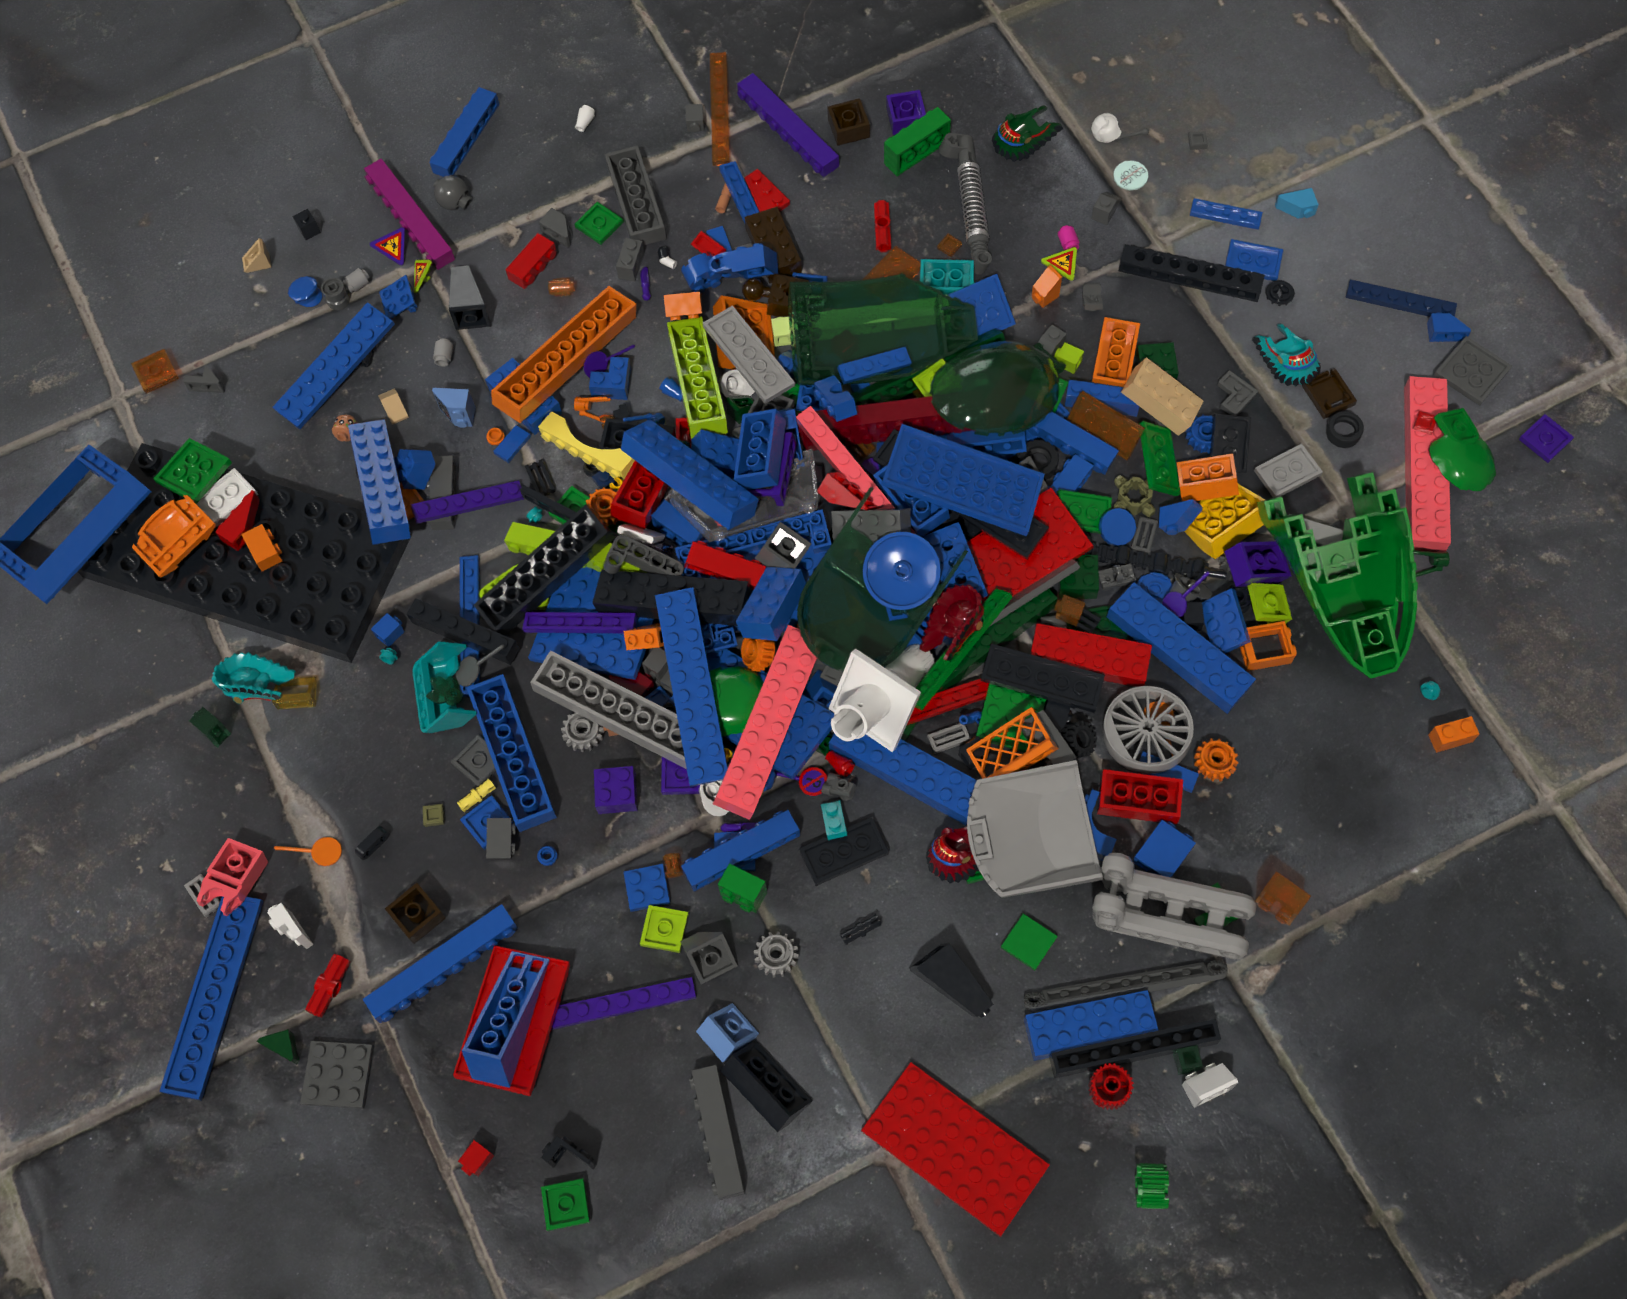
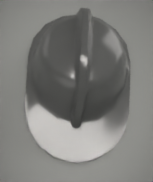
M1176 573L1174 575L1176 581L1172 585L1170 592H1179L1183 595L1196 580ZM1200 583L1185 598L1187 602L1198 597L1209 600L1213 595L1209 588Z

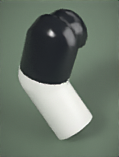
M661 246L657 252L659 262L675 269L677 261L669 258L668 251L670 250L667 246Z

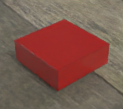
M1419 411L1413 429L1431 435L1436 424L1435 415Z

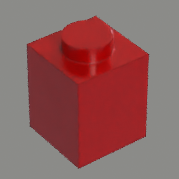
M474 1140L458 1162L463 1165L461 1170L470 1177L473 1173L479 1177L494 1155Z

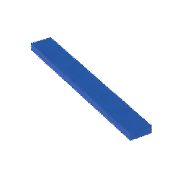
M479 556L460 557V617L480 625V613L474 606L480 599ZM466 646V649L460 653V662L466 657H474L479 661L480 652ZM480 670L477 679L470 686L480 683ZM460 685L461 697H468L469 694L467 687Z

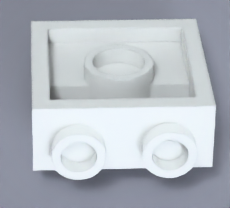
M282 903L269 908L267 913L271 919L268 921L274 930H277L280 935L285 934L292 941H295L298 946L303 945L308 949L313 945L293 913Z

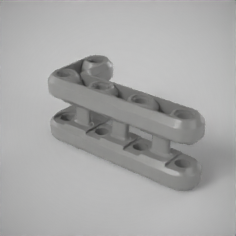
M1109 853L1104 857L1101 867L1102 882L1106 889L1109 888L1111 890L1110 893L1100 892L1094 898L1092 906L1093 920L1097 927L1107 931L1230 959H1242L1247 955L1249 943L1246 937L1228 933L1226 930H1223L1225 917L1251 919L1255 915L1257 908L1253 897L1239 892L1135 870L1131 858L1121 853ZM1117 891L1124 892L1127 895L1126 902H1124L1120 895L1117 896ZM1143 898L1164 901V903L1168 904L1165 917L1144 914L1141 911ZM1191 907L1209 913L1206 926H1197L1182 921L1184 908L1189 909Z

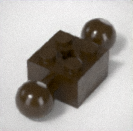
M774 274L771 288L764 287L763 283L756 278L746 280L742 286L744 297L750 301H757L761 297L769 298L767 315L789 317L797 314L803 315L805 305L812 306L815 312L830 311L834 307L832 296L826 292H819L814 296L807 295L809 280Z

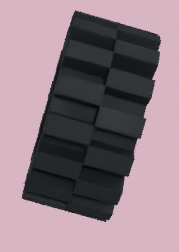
M1084 721L1068 723L1061 730L1064 733L1061 736L1077 758L1091 755L1090 753L1095 751L1093 748H1096L1097 745L1094 743V741H1097V738L1093 736L1096 732L1091 731L1093 727L1088 726L1089 723ZM1077 733L1080 737V746L1077 743Z

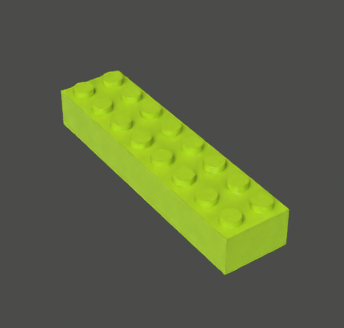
M702 317L667 322L670 345L691 439L701 429L717 434H727L725 411L706 331L703 328Z

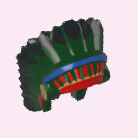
M1045 105L1018 115L1010 113L992 136L993 147H995V152L1004 156L1006 160L1011 159L1013 162L1021 161L1023 158L1028 159L1029 155H1034L1035 151L1045 146L1047 141H1051V137L1056 136L1057 132H1060L1063 127L1060 123L1045 122L1040 127L1037 125L1033 117L1046 111L1047 107Z

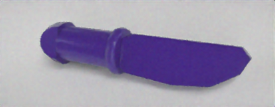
M643 267L640 271L643 291L642 298L648 301L651 297L648 268Z
M724 823L720 829L723 832H740L745 829L750 830L754 828L757 823Z

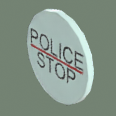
M1124 161L1115 168L1113 174L1114 181L1122 189L1129 191L1137 190L1147 183L1148 171L1139 162Z

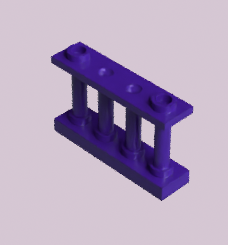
M792 432L784 434L778 485L771 489L747 490L754 496H771L774 498L777 506L785 505L796 448V441Z

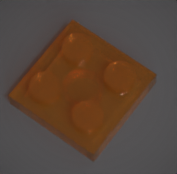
M165 349L131 363L146 394L179 379Z

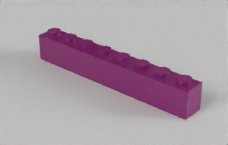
M379 159L365 167L366 176L364 177L367 183L374 186L373 190L376 195L382 197V202L386 208L390 207L393 217L400 220V226L409 232L408 236L411 241H416L417 248L421 254L425 253L426 260L432 261L431 266L434 265L439 270L454 261L452 249L385 162Z

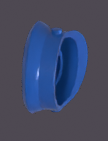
M300 277L288 289L289 297L296 304L305 307L316 306L322 300V292L317 287V281L313 277Z

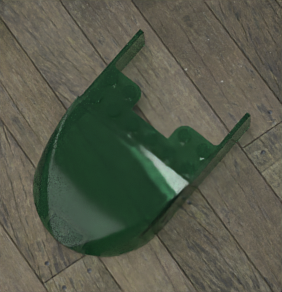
M872 487L869 488L805 584L798 602V626L806 646L822 663L841 672H844L851 652L854 649L859 650L883 667L893 662L907 647L968 553V551L964 550L958 556L941 584L938 585L933 596L927 602L909 610L891 609L892 616L904 613L908 618L889 621L886 607L871 596L863 579V563L873 542L851 527V522L874 488Z

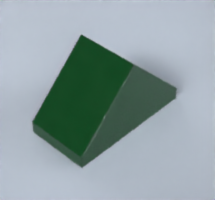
M749 395L727 397V413L738 424H741L743 414H748L754 400Z
M287 1029L260 1037L257 1040L258 1043L296 1065L298 1064L299 1058L294 1033Z

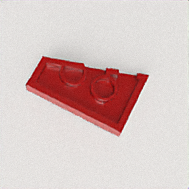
M758 169L744 177L759 212L778 207L779 212H781L790 205V200Z

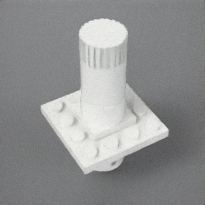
M919 644L910 645L884 668L859 650L854 649L851 652L829 706V710L834 712L831 727L836 736L844 741H852L862 738L866 734L893 752L899 744L921 692L915 687L935 664L930 651L924 652L920 650Z

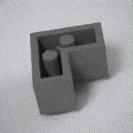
M654 648L642 663L644 672L653 679V683L661 686L673 695L665 648Z

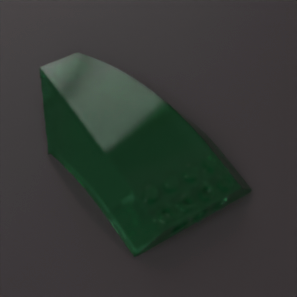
M902 273L894 276L858 281L790 282L788 317L794 377L798 385H814V382L834 375L841 385L911 376L940 359H944L978 341L974 306L963 303L955 297L942 294V291L931 286H925L918 280L917 282L913 281ZM906 347L912 362L910 366L843 384L837 369L838 365Z

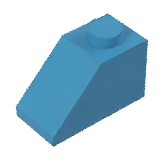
M1309 188L1278 195L1275 207L1299 219L1314 216L1319 204L1313 189Z

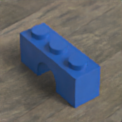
M834 375L814 382L815 390H813L815 399L820 401L823 409H827L830 417L832 416L838 422L857 415L854 398L848 391H842L841 383Z

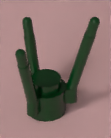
M1413 550V554L1430 556V564L1435 566L1434 568L1417 572L1416 577L1435 571H1442L1443 567L1449 565L1450 558L1447 551L1428 552Z

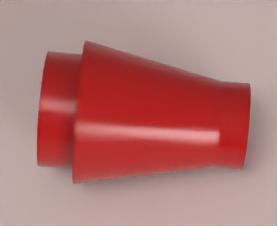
M833 750L829 751L825 757V760L831 764L840 776L847 777L854 770L855 765L852 763V760Z

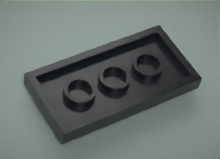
M872 817L846 828L848 836L831 840L825 837L799 849L815 886L889 854Z

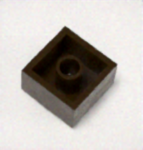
M860 98L827 106L828 122L837 146L870 138V124Z
M418 883L414 884L385 908L413 944L417 943L446 919Z

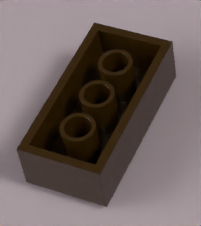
M778 207L744 217L746 231L751 243H762L777 253L779 275L791 277L793 272L802 273L801 259ZM774 274L766 276L769 284L773 282Z

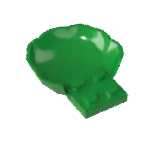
M1464 408L1438 413L1434 419L1444 435L1430 445L1429 451L1433 462L1439 467L1443 476L1460 490H1484L1487 485L1493 482L1496 476L1495 461L1490 448L1479 435L1477 428Z
M741 666L713 669L710 671L721 734L722 736L742 733L763 685L762 677L756 672Z

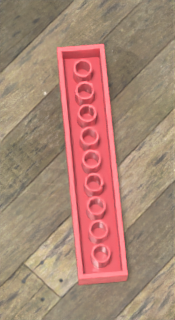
M1410 376L1404 387L1406 508L1411 526L1414 550L1446 552L1451 544L1450 483L1440 472L1439 467L1433 462L1429 451L1431 443L1441 438L1444 434L1438 427L1437 422L1431 435L1414 430L1413 427L1419 411L1435 416L1438 413L1448 411L1447 379Z
M787 626L713 805L746 819H751L824 642L823 639L793 626Z

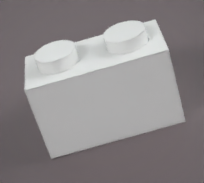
M1212 1063L1203 1068L1204 1072L1200 1074L1193 1072L1185 1077L1186 1081H1184L1182 1086L1194 1108L1232 1090L1238 1083L1237 1078L1223 1063L1217 1066L1215 1063Z

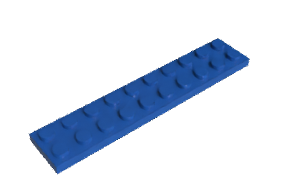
M694 588L655 595L690 787L722 781L728 766Z
M221 897L159 1092L202 1101L264 902L261 899L246 897L240 906L233 910L231 914L225 916L221 911L224 897Z

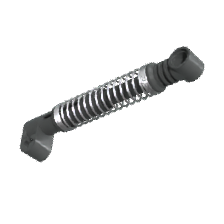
M948 133L939 146V152L944 157L959 159L957 171L966 228V241L968 246H970L971 259L974 260V273L983 274L991 263L992 256L988 252L987 246L989 234L984 209L980 167L978 162H976L973 137L964 134Z

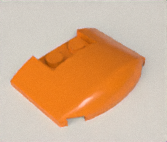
M188 495L184 496L185 499L168 502L153 513L138 532L140 537L137 546L135 544L132 546L136 553L160 578L177 569V565L202 540L209 538L216 526L210 517Z

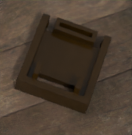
M1335 368L1331 369L1330 373L1327 370L1318 374L1311 383L1302 385L1323 419L1356 405V398ZM1342 400V404L1332 408V404Z

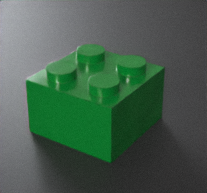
M730 863L718 883L722 899L727 903L732 904L734 902L740 905V908L748 913L751 911L757 913L767 894L766 882Z

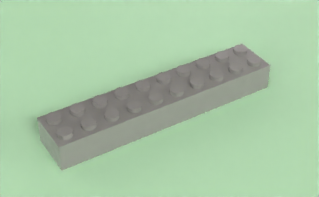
M550 650L530 682L534 692L687 769L676 713Z

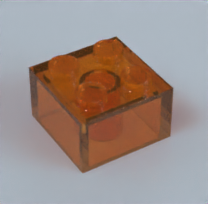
M1276 871L1255 902L1258 903L1262 910L1269 911L1275 915V918L1280 923L1290 926L1311 895Z

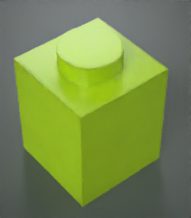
M1064 343L1062 348H1058L1054 355L1056 358L1055 366L1075 374L1083 360L1084 351Z

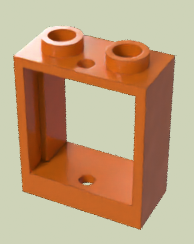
M1285 621L1247 627L1250 641L1251 638L1278 634L1284 655L1257 660L1252 642H1249L1240 647L1246 671L1291 664L1297 651L1295 645L1291 643V630L1286 626Z

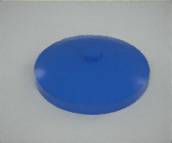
M894 532L877 540L867 552L863 563V579L868 592L877 602L891 609L909 610L921 606L933 596L941 579V563L933 546L924 538L910 532Z

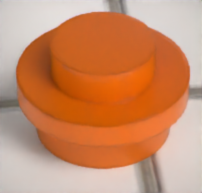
M491 428L486 438L489 444L499 445L505 438V435L501 429Z

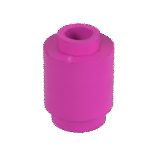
M1067 225L1060 228L1057 235L1063 249L1067 250L1076 247L1078 250L1080 242L1074 227Z

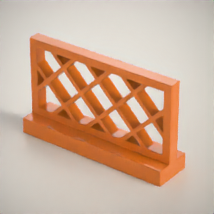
M1030 707L967 748L966 751L982 779L1027 770L1059 748L1050 737L1034 708ZM1031 714L1034 718L1033 727L1023 726L1025 717ZM1011 726L1018 727L1016 738L1007 736L1008 728ZM1022 728L1032 730L1029 741L1020 739ZM1035 731L1042 732L1046 739L1039 744L1034 743ZM994 737L1002 738L999 749L990 747ZM1006 739L1015 741L1012 752L1003 750ZM1019 742L1028 744L1027 751L1024 754L1016 753ZM979 747L986 748L983 760L976 758L973 753ZM989 749L999 751L996 763L987 761ZM1002 752L1012 754L1010 763L1006 765L1000 764ZM986 763L995 765L993 774L988 777L984 772Z

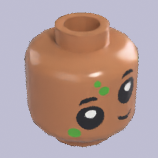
M348 414L338 416L332 427L334 437L339 441H350L348 425L357 424L355 418Z

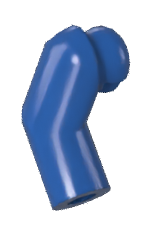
M974 711L961 715L959 718L960 724L966 725L975 721L979 724L981 712Z

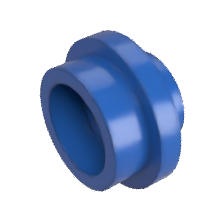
M551 846L542 847L537 854L538 861L544 866L554 864L557 860L556 850ZM546 854H551L549 859L544 858Z

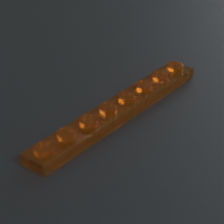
M726 52L710 53L713 166L730 163Z

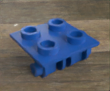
M407 275L379 292L385 315L391 319L406 309L410 312L416 311L417 304L414 301V293L411 290V283Z

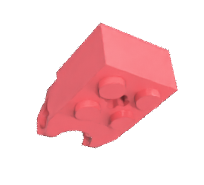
M228 838L207 869V874L202 881L196 900L197 903L203 907L214 898L222 896L224 898L221 911L225 916L231 914L233 910L243 903L268 864L263 851Z

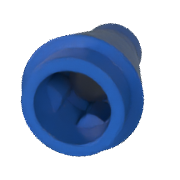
M665 378L659 389L663 394L682 402L680 386L673 378Z

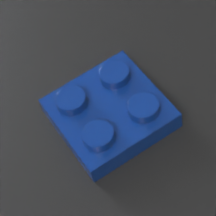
M663 864L624 871L631 912L648 909L649 905L658 907L670 904Z

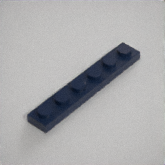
M1351 279L1345 297L1428 317L1432 313L1438 312L1450 313L1455 317L1457 303Z

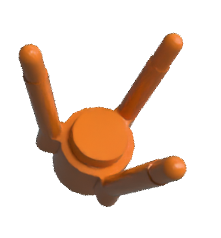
M575 397L574 410L579 411L580 416H587L605 423L606 419L590 414L587 410L591 409V402H608L611 399L608 397Z

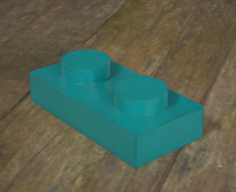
M840 800L821 804L828 840L848 836Z

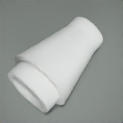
M587 105L579 108L575 129L580 132L585 131L586 127L595 117V110Z

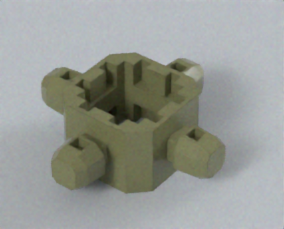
M1121 475L1115 478L1114 483L1119 491L1117 502L1114 504L1113 509L1121 508L1127 510L1132 515H1137L1142 511L1147 517L1155 514V508L1150 504L1153 490L1149 489L1147 480L1143 481L1140 477H1133L1127 481ZM1130 489H1135L1136 491L1139 489V493L1146 497L1140 503H1131L1130 499L1124 495Z

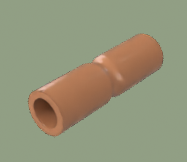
M726 183L715 208L719 213H725L731 197Z

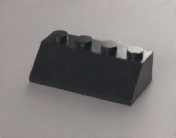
M756 1040L734 1053L720 1070L777 1132L788 1126L813 1101Z

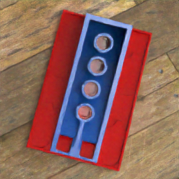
M494 945L453 1073L455 1079L531 1096L569 974V961Z

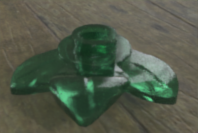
M440 676L430 678V683L434 690L426 695L429 700L438 704L447 703L451 706H455L462 701L463 694L459 690L460 684L456 678L449 676L447 679Z

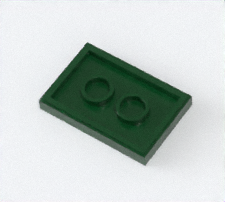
M1112 605L1086 609L1101 619L1092 634L1128 640L1127 633L1107 618L1108 611ZM1068 612L1065 613V614H1067L1068 616H1070L1071 618H1073V619H1075L1076 621H1078L1079 623H1081V624H1083L1084 626L1088 627L1089 629L1091 628L1089 625H1087V624H1085L1084 622H1082V621L1076 619L1074 616H1072V615L1069 614ZM1065 621L1067 624V629L1081 631L1075 626Z

